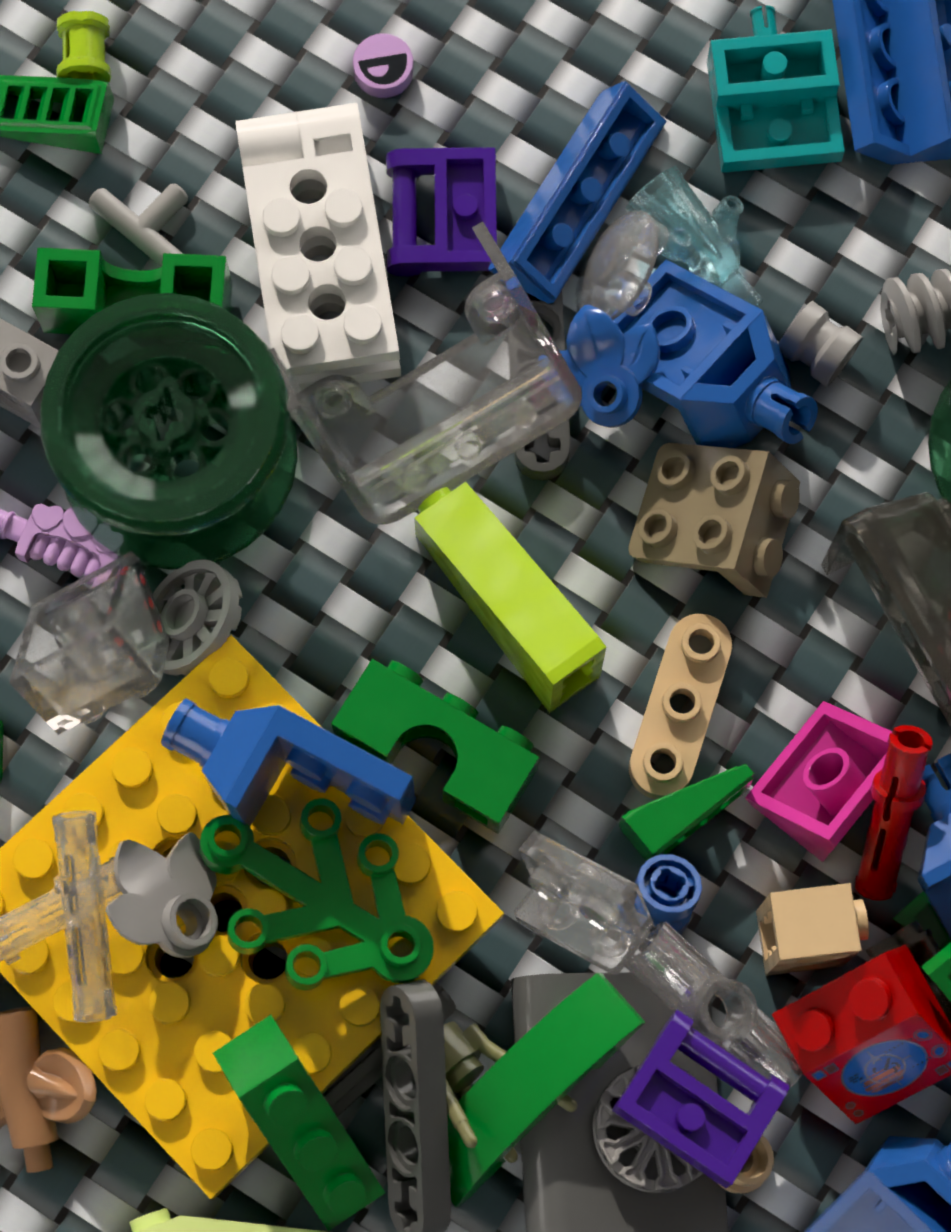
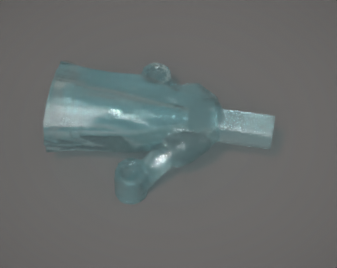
M673 166L649 181L630 200L625 207L626 211L634 216L660 243V252L666 258L679 261L688 266L691 273L756 307L764 301L760 294L738 271L741 250L735 236L739 216L744 210L743 203L739 198L731 195L725 197L712 211L711 216L685 181L677 166Z

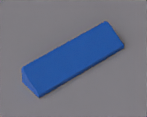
M626 81L614 85L598 95L488 268L498 278L548 304L555 302L667 122Z

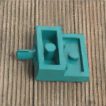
M766 5L764 15L762 13V6L753 8L750 11L754 36L710 41L707 69L721 173L842 162L845 150L837 101L840 82L832 29L778 34L775 8Z

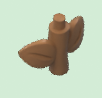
M32 1006L0 1011V1129L7 1124L12 1148L23 1149L28 1173L45 1171L54 1167L50 1143L59 1139L56 1121L70 1124L82 1120L89 1114L96 1102L95 1079L92 1071L71 1048L62 1047L46 1050L41 1055L38 1015Z

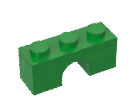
M37 247L32 308L43 333L228 341L233 283L226 256L163 253L162 267L153 270H129L106 262L100 250Z
M371 659L331 723L334 735L391 765L400 750L413 740L433 738L443 742L452 750L457 760L456 768L443 789V802L499 834L538 770L539 756L531 752L534 744L525 736L507 726L501 725L496 732L476 720L479 712L472 705L453 694L446 693L443 699H440L420 687L424 681L422 677L407 666L392 660L386 667L378 661Z
M269 1015L213 1052L236 1095L328 1231L385 1194L362 1154L331 1106L325 1100L272 1015Z

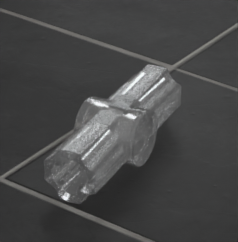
M667 922L657 924L653 930L642 937L629 953V958L624 967L673 1012L678 1009L693 1019L692 1028L767 1079L773 1074L790 1087L795 1085L803 1073L778 1026L757 1007L755 996L748 986L738 980L727 979ZM713 995L721 999L726 1009V1018L721 1027L713 1023L708 1012L709 1002Z

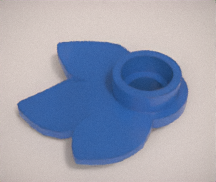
M584 305L574 316L570 324L566 340L568 350L553 351L541 356L540 371L542 378L550 393L558 401L568 405L582 406L586 416L598 425L609 428L619 427L631 421L640 409L643 397L642 385L657 370L659 364V340L654 326L650 323L633 327L623 334L616 322L607 313L592 305ZM614 384L617 390V397L611 405L605 406L601 399L602 391L607 385Z

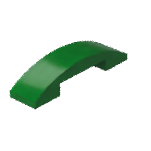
M602 973L593 975L542 1018L458 1101L477 1137L478 1142L475 1147L468 1148L464 1144L447 1114L451 1202L455 1207H460L506 1162L503 1157L591 1070L599 1069L646 1023Z

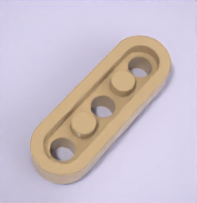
M692 614L682 618L673 627L629 761V775L636 789L652 799L657 800L687 787L696 767L732 652V639L727 627L719 619L711 615ZM696 635L705 636L710 640L712 649L705 654L696 653L690 648L689 639ZM677 694L688 696L693 702V709L688 713L674 711L670 705L671 697ZM656 754H667L674 762V769L666 774L658 773L652 768L650 759Z

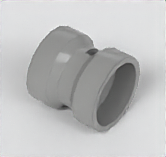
M811 301L795 318L778 345L784 357L791 362L802 361L810 367L811 376L828 387L852 358L863 337L848 326H836L829 320L828 311L814 301Z

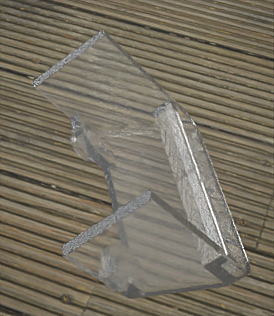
M483 221L472 227L498 273L478 284L467 297L465 315L475 332L473 335L369 397L355 379L346 375H330L302 389L274 348L263 354L289 413L360 514L371 523L390 524L403 519L418 510L419 505L435 491L443 487H448L450 490L564 423L575 414L580 406L582 390Z

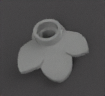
M193 832L187 833L175 844L166 858L135 841H122L116 851L113 871L117 886L123 895L111 901L105 909L113 927L122 937L134 944L150 945L158 943L166 953L174 957L189 958L203 952L210 945L218 925L216 910L210 902L216 887L217 878L216 873L209 869L201 858L199 838ZM176 915L180 916L185 923V934L180 931L177 925Z

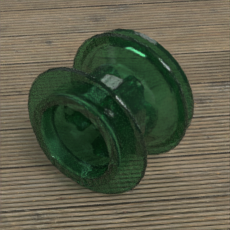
M173 293L140 295L116 302L91 316L71 334L58 351L46 378L40 407L41 439L48 463L60 485L65 490L70 506L79 522L97 542L122 558L133 562L140 560L143 566L176 570L184 567L188 562L196 560H209L215 563L223 561L250 546L268 530L282 511L294 484L298 461L297 437L289 411L288 392L281 369L268 346L241 319L219 305L194 296ZM174 408L179 422H171L168 432H165V439L162 441L157 427L165 426L167 418L171 415V409ZM134 419V422L130 426V428L126 429L129 423ZM213 424H218L228 431L224 438L218 441L207 440L203 437V434L207 427ZM142 454L152 458L150 467L145 471L133 472L129 470L134 456ZM189 459L199 463L196 473L190 476L179 477L174 474L175 467L183 460Z

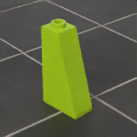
M464 482L453 491H450L448 487H443L432 493L419 505L418 511L420 514L414 517L416 537L549 713L601 676L606 645L467 482Z

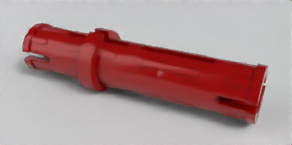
M912 725L897 726L889 734V745L883 769L875 774L871 787L875 804L866 834V842L858 875L855 877L854 884L859 894L874 901L890 899L893 896V892H896L897 878L908 841L913 814L915 810L922 806L926 793V785L922 778L933 741L932 737L925 730Z

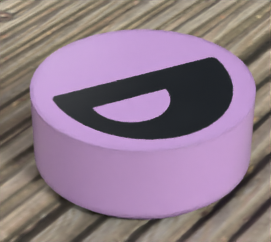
M376 34L366 38L358 45L353 56L355 80L365 93L373 97L390 98L402 93L411 83L414 73L413 55L409 46L402 39L391 34Z

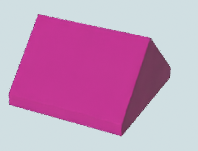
M823 701L747 794L745 799L766 818L820 861L824 862L873 801L871 793L875 774L883 769L889 745L888 737L892 731Z

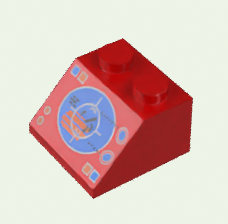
M907 944L880 954L771 1014L804 1076L855 1124L951 1075V1024Z

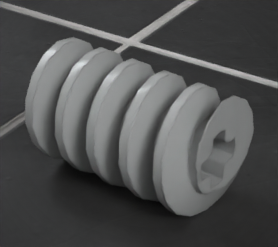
M948 269L935 270L930 281L923 273L911 274L906 286L898 277L886 279L881 293L880 311L885 337L893 355L897 352L898 339L905 337L912 353H920L922 337L926 333H929L937 349L945 348L947 330L951 329V272Z

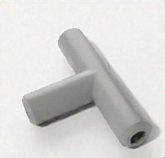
M170 184L140 216L136 215L105 188L97 189L91 195L89 207L160 267H162L163 253L183 254L158 233L188 202L187 193L179 185Z

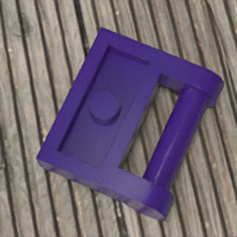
M495 147L401 148L388 152L386 155V174L392 178V248L386 252L387 272L396 276H414L421 272L490 271L488 268L497 255ZM421 175H435V245H417V178Z
M676 1009L660 1031L655 1043L612 1111L726 1189L735 1181L783 1102L790 1086L773 1074L767 1079L692 1028L694 1020ZM677 1050L753 1101L748 1113L746 1114L671 1063L670 1060Z

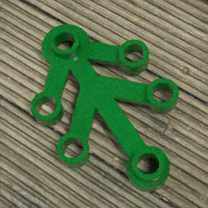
M318 798L308 802L303 808L300 818L301 832L311 842L320 882L255 843L254 834L247 823L243 825L239 820L232 818L231 815L218 816L205 825L200 837V855L204 864L209 869L219 874H233L244 869L303 906L266 915L251 908L239 910L231 917L227 930L228 942L235 951L241 954H254L268 943L338 928L361 942L323 952L318 947L309 944L294 948L287 957L285 975L288 982L299 990H312L318 987L323 980L371 969L384 980L393 983H406L420 977L429 967L434 953L433 939L429 930L421 921L405 914L394 870L399 857V849L396 842L390 836L382 833L367 836L361 842L357 853V865L360 871L370 877L377 917L353 902L337 836L342 819L341 812L338 806L331 800ZM315 812H324L331 817L333 825L327 830H316L309 824L308 817ZM231 831L239 837L240 844L232 850H224L217 846L214 839L220 832ZM372 847L384 848L390 856V861L382 866L373 865L367 860L365 852ZM250 921L259 926L261 935L254 941L246 942L238 938L235 929L240 923ZM394 937H404L411 943L413 951L406 957H397L390 952L388 941ZM309 957L317 962L319 972L311 978H303L295 972L293 968L294 962L299 958Z

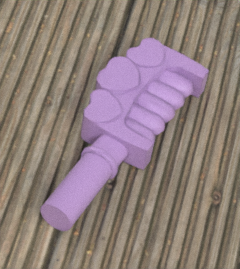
M42 503L37 504L32 509V514L28 520L17 516L13 511L7 512L0 509V538H8L18 542L15 554L18 560L28 563L30 558L33 560H41L43 558L44 563L48 566H53L57 563V568L61 571H68L70 569L71 574L79 577L84 574L85 579L93 582L94 585L117 573L123 556L127 551V544L120 533H114L107 524L100 525L97 517L92 512H84L79 507H71L64 512L58 505L48 507Z

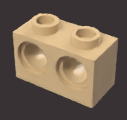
M851 883L771 892L756 911L765 976L842 967L861 951L860 940H868L869 937L866 907L862 899L853 900Z

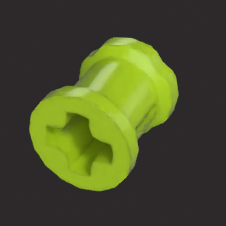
M70 11L62 14L57 19L58 36L62 38V62L57 65L56 77L92 79L110 83L111 68L105 63V39L110 36L108 18L93 11Z

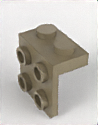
M666 443L657 452L628 546L629 554L642 563L717 571L744 595L767 598L772 579L779 572L782 564V544L789 520L795 515L799 506L800 481L769 451Z

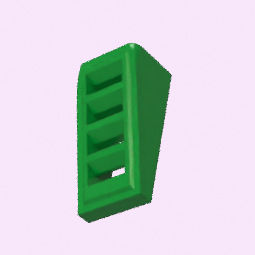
M0 75V137L102 154L114 103L110 83L82 78ZM8 94L19 96L14 119L2 118ZM31 99L41 100L37 119L27 120ZM54 102L63 104L59 121H49ZM76 106L85 107L82 122H72Z
M747 764L728 769L628 811L627 814L621 816L619 828L646 861L660 854H669L748 791L754 779V772Z

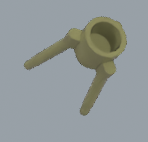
M452 1021L444 1024L447 1114L464 1144L468 1148H473L477 1145V1137L454 1093H458L460 1098H462L471 1088L470 1084L481 1075L484 1070V1065L479 1061L481 1053L496 1063L506 1051L490 1041L475 1023L463 1032L457 1023ZM566 1095L558 1103L559 1106L568 1112H574L578 1106L577 1102L569 1095ZM512 1148L504 1158L509 1163H514L518 1159V1154Z

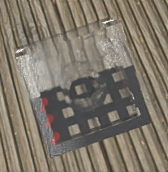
M132 551L31 606L9 683L57 735L80 723L88 725L97 721L109 708L131 697L141 698L146 696L162 680L170 642L141 562Z

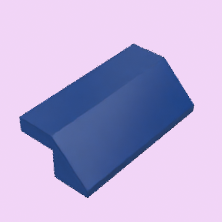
M832 0L854 151L890 165L951 159V0Z

